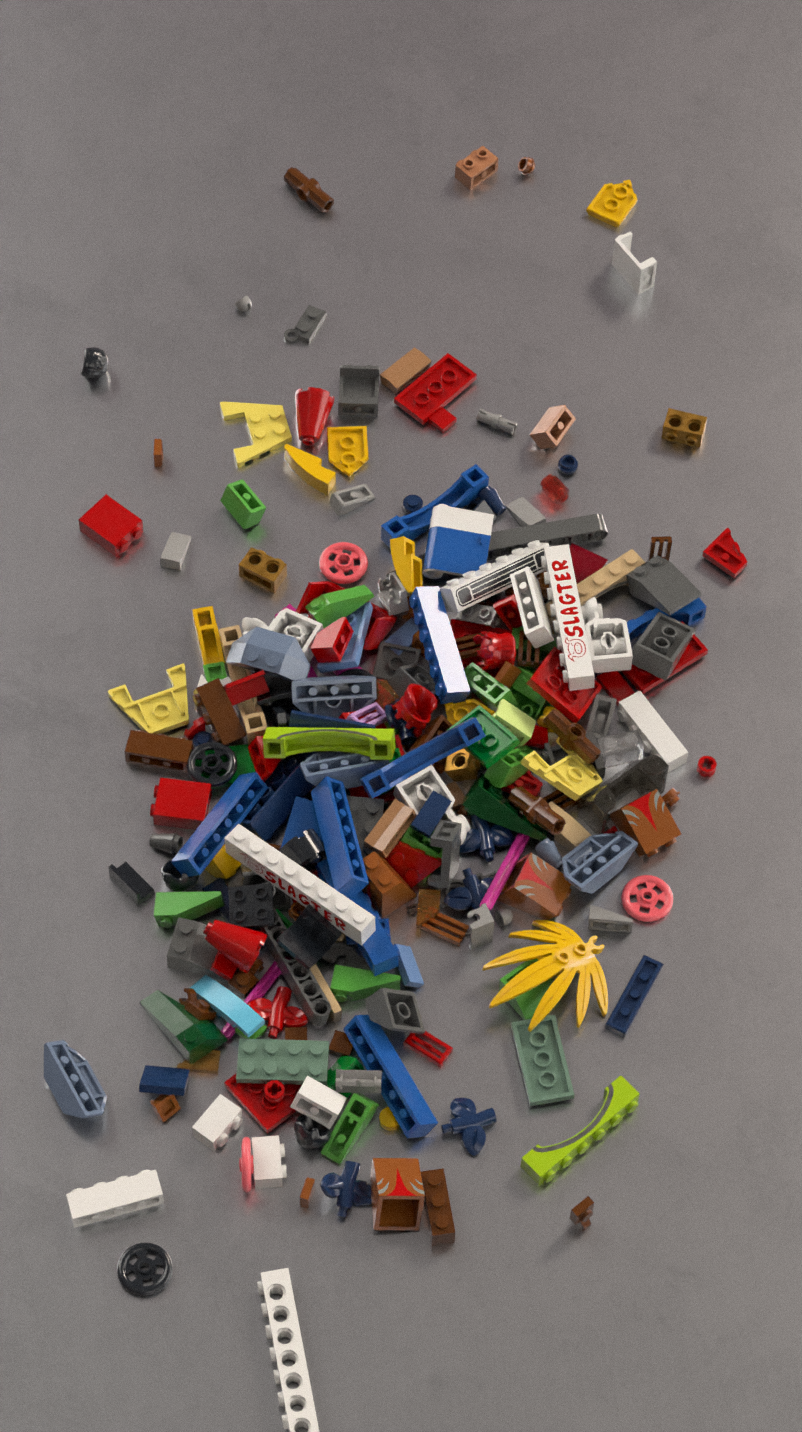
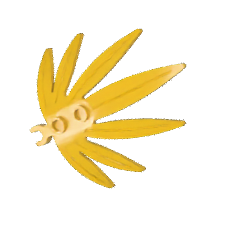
M534 920L532 925L546 931H516L510 933L508 938L527 939L553 944L528 946L508 952L488 962L482 968L485 971L547 956L518 973L498 992L489 1004V1008L496 1007L537 987L553 976H558L538 1004L528 1027L529 1032L560 1001L571 984L575 973H579L576 992L577 1028L581 1026L586 1014L590 998L591 981L603 1017L607 1014V983L601 965L594 956V954H600L603 951L604 945H594L598 939L597 936L590 937L589 941L584 943L577 933L563 924L548 920Z

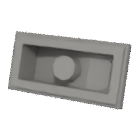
M365 483L333 492L329 504L336 514L340 516L375 500L376 497Z
M523 497L506 505L507 510L522 527L546 523V518Z
M172 532L162 552L160 565L166 568L181 570L192 536Z
M590 905L588 917L589 930L632 932L633 919Z

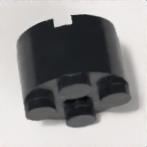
M308 829L303 832L305 836L300 838L297 836L293 837L279 851L310 873H313L316 870L315 866L317 863L326 860L327 856L320 837L314 829Z

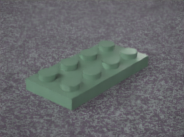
M555 1015L546 1016L531 1032L528 1031L531 1019L511 1022L529 1105L536 1106L574 1099V1090Z
M239 1038L236 1082L267 1084L269 1081L277 1080L282 1084L302 1085L305 1078L309 1076L323 1085H327L329 1041Z

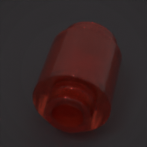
M549 474L541 481L542 491L555 504L564 503L568 499L570 490L557 476Z

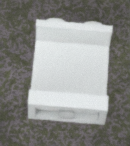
M628 232L614 239L612 265L639 295L654 287L657 261L651 257L639 263L630 252L632 233Z

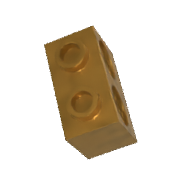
M668 408L661 438L700 447L706 428L707 417Z
M251 547L239 563V576L275 593L287 576V564L279 558L275 559L264 551Z
M463 748L447 756L445 772L453 781L477 779L480 762Z

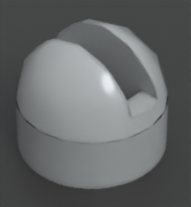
M246 295L237 301L235 306L239 311L247 312L251 309L252 303Z
M501 908L494 912L495 920L501 927L508 925L513 919V913L508 908Z

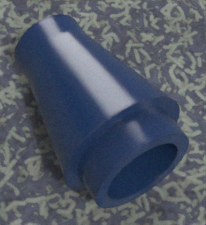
M487 486L478 494L480 500H485L497 516L506 511L507 508L504 506L495 488Z

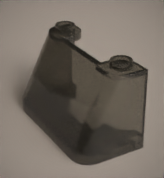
M656 755L647 756L627 765L578 802V816L597 835L605 833L609 830L607 821L610 819V815L608 812L615 807L618 800L633 789L641 796L645 792H651L655 789L660 794L664 792L669 765Z

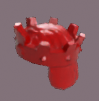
M481 631V634L484 636L477 634L473 637L475 644H481L480 650H477V656H480L482 660L478 663L482 671L486 669H501L506 661L514 665L516 642L512 634L508 632L497 634L491 631Z
M410 684L400 700L392 706V709H397L398 711L395 715L397 720L403 718L407 722L405 726L407 729L413 726L416 727L413 734L418 738L422 734V730H425L426 725L430 722V714L437 708L438 701L435 695L419 684Z

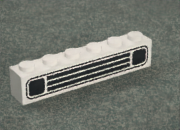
M539 540L532 541L524 549H515L509 556L498 557L495 559L496 562L492 564H483L479 566L477 571H469L464 573L460 579L447 581V585L440 588L447 611L460 612L512 587L510 574L523 568L529 567L534 575L546 571V568H542L541 556H544V547H549V544L540 543Z

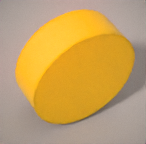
M389 1107L384 1108L380 1112L379 1123L383 1129L393 1131L400 1127Z

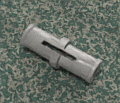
M483 409L479 410L476 417L477 421L486 423L495 430L498 428L512 435L518 425L516 422L503 418L500 414L495 415Z

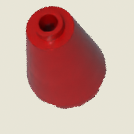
M308 387L307 391H302V388H300L295 393L299 440L305 445H314V443L319 441L331 412L334 396L330 397V392L327 390Z
M214 920L213 923L208 922L203 931V934L206 935L205 940L246 974L260 953V945L263 946L267 938V934L219 920Z

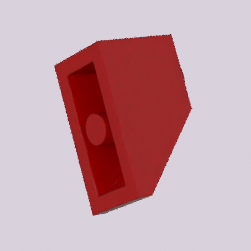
M515 594L493 604V608L510 631L512 628L522 626Z
M341 617L316 634L310 649L318 663L341 662L354 632L346 617Z
M256 736L248 746V750L255 771L265 782L273 773L281 758H264V736Z

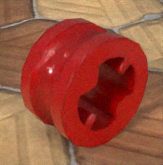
M711 756L701 757L697 764L699 775L702 777L713 776L717 766L716 760ZM703 764L711 765L710 769L703 768Z
M272 1080L265 1085L264 1095L268 1102L275 1104L283 1100L285 1088L280 1081ZM272 1088H277V1095H272Z

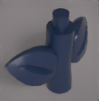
M398 698L391 700L392 706L399 701ZM387 704L385 712L390 727L395 730L398 729L403 745L413 744L416 741V737L413 734L416 727L413 726L407 729L405 727L407 722L403 718L396 719L397 709L393 710L392 706Z
M474 814L471 817L474 828L467 832L464 843L460 845L459 853H469L479 849L480 855L485 857V861L491 862L494 860V845H511L515 837L508 828L500 825L490 827L488 821Z
M471 868L464 869L462 871L465 877L462 880L464 887H457L451 890L443 901L447 906L456 910H466L470 907L474 910L480 908V903L493 878H483L479 881L477 875H473Z
M455 1098L450 1104L451 1114L455 1118L449 1119L447 1124L441 1125L443 1134L451 1132L453 1135L462 1133L461 1139L464 1147L472 1156H476L483 1149L486 1142V1133L483 1127L497 1122L495 1111L493 1108H489L476 1113L475 1103L471 1099Z
M345 1161L341 1176L334 1172L329 1173L322 1178L320 1183L325 1196L332 1199L337 1198L336 1207H339L337 1216L346 1218L348 1209H352V1203L358 1206L372 1205L371 1186L366 1181L356 1180L361 1164L354 1161Z

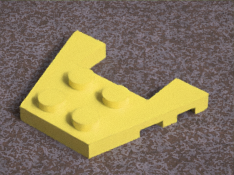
M220 402L224 421L245 417L253 444L233 449L238 468L244 466L245 462L251 459L254 461L260 458L261 454L267 451L272 452L292 441L282 405Z
M184 663L166 669L167 676L173 686L172 688L133 701L124 684L108 690V696L141 730L147 733L158 735L189 724Z
M558 737L557 740H556V742L560 745V743H559L560 737ZM563 747L562 749L568 756L552 766H549L535 751L523 757L520 763L575 801L599 787L603 782L593 764L589 766L574 751L565 750Z

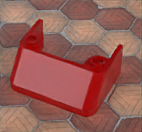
M329 581L309 582L295 612L299 614L306 613L308 618L313 619L305 606L322 594L344 590L345 588ZM371 603L373 610L363 646L365 650L377 649L380 642L383 641L397 620V616H389L385 609Z

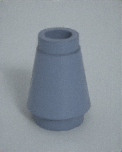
M546 838L535 847L537 855L557 870L562 867V856L554 841Z

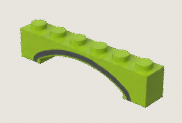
M267 727L263 737L264 758H286L289 755L314 751H341L370 757L371 760H392L396 748L394 729Z
M620 1075L604 1089L603 1099L605 1102L597 1116L587 1127L575 1136L558 1144L545 1147L537 1144L521 1158L520 1167L538 1186L544 1181L548 1183L555 1177L556 1171L561 1167L563 1169L572 1162V1158L575 1155L583 1154L593 1140H600L605 1135V1130L610 1126L615 1127L619 1124L624 1114L627 1112L632 1113L639 1105L640 1093Z

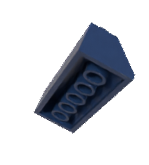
M321 751L298 753L282 758L273 773L264 782L268 789L240 825L263 841L270 840L273 832L285 823L286 817L291 813L296 796L300 798L307 796L314 786L305 779L300 763L312 754Z

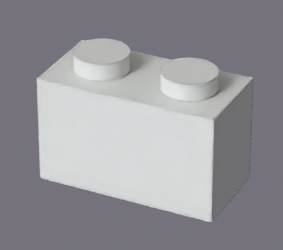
M307 1076L290 1107L330 1129L347 1097Z
M220 1094L193 1125V1137L212 1151H215L219 1146L222 1147L227 1142L230 1132L233 1129L237 1130L243 1121L242 1109Z
M279 1135L252 1137L255 1189L283 1187L282 1179L287 1178L286 1164L281 1165V1157H285L284 1143L280 1144Z

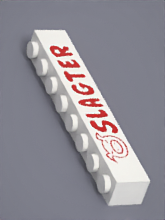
M569 544L544 547L541 565L542 568H546L544 581L545 584H549V588H547L548 601L552 600L553 603L550 604L551 617L555 616L556 619L553 621L554 633L559 635V637H556L557 649L562 651L559 654L560 665L565 667V670L562 671L563 681L568 683L569 691L594 688V670Z
M240 824L224 838L227 854L303 906L307 907L310 904L338 930L361 946L376 931L374 915Z

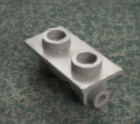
M474 604L458 612L455 618L456 620L486 625L492 628L500 625V619L497 617L495 609L480 604Z
M336 1069V1092L381 1093L382 1071Z

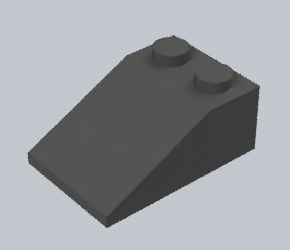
M658 555L627 574L632 596L669 615L701 596V592L670 561Z
M658 612L634 646L632 665L666 681L675 669L696 629Z
M179 917L167 953L168 968L203 976L207 975L211 978L227 981L210 970L218 950L205 940L206 935L203 934L206 925Z

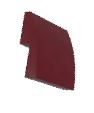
M572 543L569 546L576 584L594 574L608 563V559Z

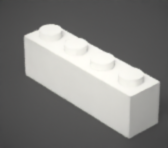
M529 567L510 574L526 637L535 649L554 641L538 579Z
M641 691L619 702L617 712L619 719L627 724L632 736L638 738L643 750L652 756L654 764L658 769H662L667 774L687 762L688 751Z
M143 1170L134 1176H121L112 1182H99L94 1184L93 1187L86 1189L77 1188L66 1194L74 1228L164 1203L156 1170Z

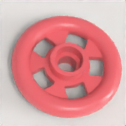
M339 542L328 546L322 552L319 559V567L322 574L328 580L338 584H350L364 576L368 568V558L359 546L348 542ZM343 550L351 551V555L342 552ZM331 554L336 555L334 561L328 559ZM354 560H360V565L354 566ZM334 567L338 572L334 574L329 569ZM349 571H352V572H353V574H351V575H348V576H345V575H344V573H346V572H349Z
M640 875L632 878L624 886L621 901L625 911L634 919L642 922H654L664 918L670 912L673 905V894L668 884L662 879L652 875ZM645 884L647 888L638 890L637 886ZM656 886L662 891L659 895L653 890ZM630 895H636L637 902L631 903ZM649 895L651 899H645L644 896ZM658 901L664 903L661 909L655 907ZM640 907L650 909L649 913L640 912Z
M248 1137L242 1139L241 1158H239L240 1172H242V1190L246 1193L251 1191L252 1174H254L251 1140Z

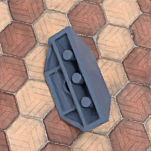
M257 626L232 643L226 660L228 664L255 672L264 670L266 675L290 682L307 678L311 667L295 637Z
M373 676L309 677L291 682L292 703L302 712L339 718L342 713L358 711L370 705L377 698L376 677Z
M321 751L312 754L305 761L301 762L300 767L305 779L315 786L327 776L342 781L344 788L348 789L363 786L359 779L389 763V760H371L368 756L351 752Z
M622 831L615 832V834L605 833L589 836L562 858L564 878L580 891L593 894L622 870L638 846V843Z
M64 1040L45 1043L44 1079L63 1114L83 1119L101 1116L104 1113L107 1095L88 1061L76 1050L70 1048Z

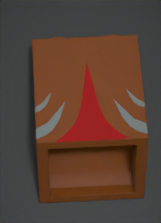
M657 789L608 814L620 831L638 843L635 852L639 857L645 854L650 857L658 853V847L663 844L665 847L676 843V837L681 835L677 824Z
M374 851L363 858L369 883L362 889V892L368 894L371 906L374 910H377L381 919L417 897L416 892L381 855Z
M530 852L517 861L497 901L542 920H550L553 917H558L562 912V903L569 897L572 891L570 888L572 884L565 880L562 872Z
M373 1158L370 1174L373 1229L419 1230L425 1194L418 1158Z

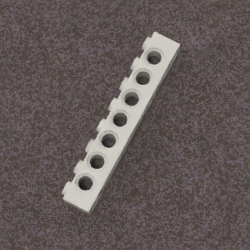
M284 1268L261 1272V1281L257 1282L259 1296L264 1295L265 1303H261L263 1318L268 1317L269 1325L265 1326L267 1340L272 1339L273 1347L269 1348L271 1362L276 1361L277 1370H273L275 1384H280L281 1392L277 1393L279 1406H284L286 1415H282L284 1430L288 1429L289 1432H295L299 1427L306 1428L308 1432H319L289 1269ZM277 1293L282 1295V1298L274 1300L271 1296ZM279 1315L285 1316L287 1318L283 1322H278L275 1320V1318ZM283 1337L291 1340L288 1344H281L279 1342ZM285 1360H293L295 1364L287 1367L283 1365V1362ZM290 1382H296L299 1384V1387L290 1389L287 1385ZM298 1404L303 1407V1410L295 1412L291 1407Z

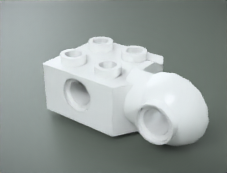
M595 597L589 599L584 606H581L594 673L631 670L633 654L627 622L620 618L603 619L601 604H597Z
M288 608L280 611L269 627L258 618L245 617L242 619V636L257 626L295 637L309 662L314 656L310 649L316 634L324 629L322 623Z
M432 765L395 786L394 797L404 805L414 809L416 815H418L433 790L452 801L441 820L462 823L460 845L464 843L467 832L470 831V825L462 814L456 816L453 812L452 807L455 799Z

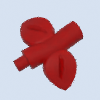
M277 987L273 1001L266 998H255L247 1004L264 1021L268 1020L267 1029L269 1030L268 1037L270 1039H277V1035L282 1032L283 1026L286 1028L302 1027L308 1023V1017L302 1009L295 1006H287L292 994V990L288 987Z

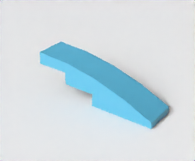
M204 975L190 987L195 990L198 999L205 1000L210 1004V1007L217 1012L216 1015L219 1018L222 1016L233 1028L237 1027L248 1038L265 1024L264 1019L249 1005L207 975Z

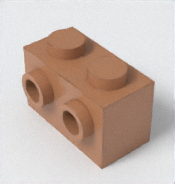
M481 146L479 149L472 151L469 156L457 162L455 165V178L469 190H472L498 171L499 158L484 146Z
M566 405L549 407L530 433V436L540 449L557 447L576 418Z

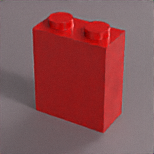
M107 494L78 519L80 532L115 557L121 552H125L129 545L143 534L142 519Z
M160 777L159 785H155L154 798H156L155 804H151L150 816L153 817L154 825L196 830L209 812L212 796L211 784Z

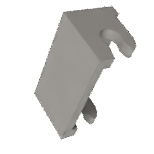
M395 572L389 573L388 579L390 582L388 585H383V580L379 578V593L377 595L389 616L409 611L407 592Z
M486 903L482 904L480 908L470 911L467 915V918L477 916V921L470 924L471 929L466 932V936H470V942L468 943L470 950L493 942L495 921Z

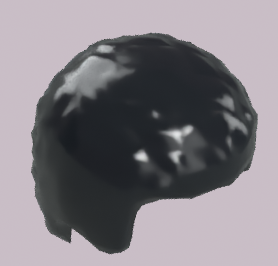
M96 347L86 348L84 350V363L81 375L90 379L103 376L109 366L106 353Z
M169 860L161 868L163 881L173 892H186L196 885L199 879V875L190 877L186 873L181 875L172 864V860Z
M304 1114L296 1117L294 1120L296 1141L304 1148H318L328 1143L331 1138V1131L327 1127Z

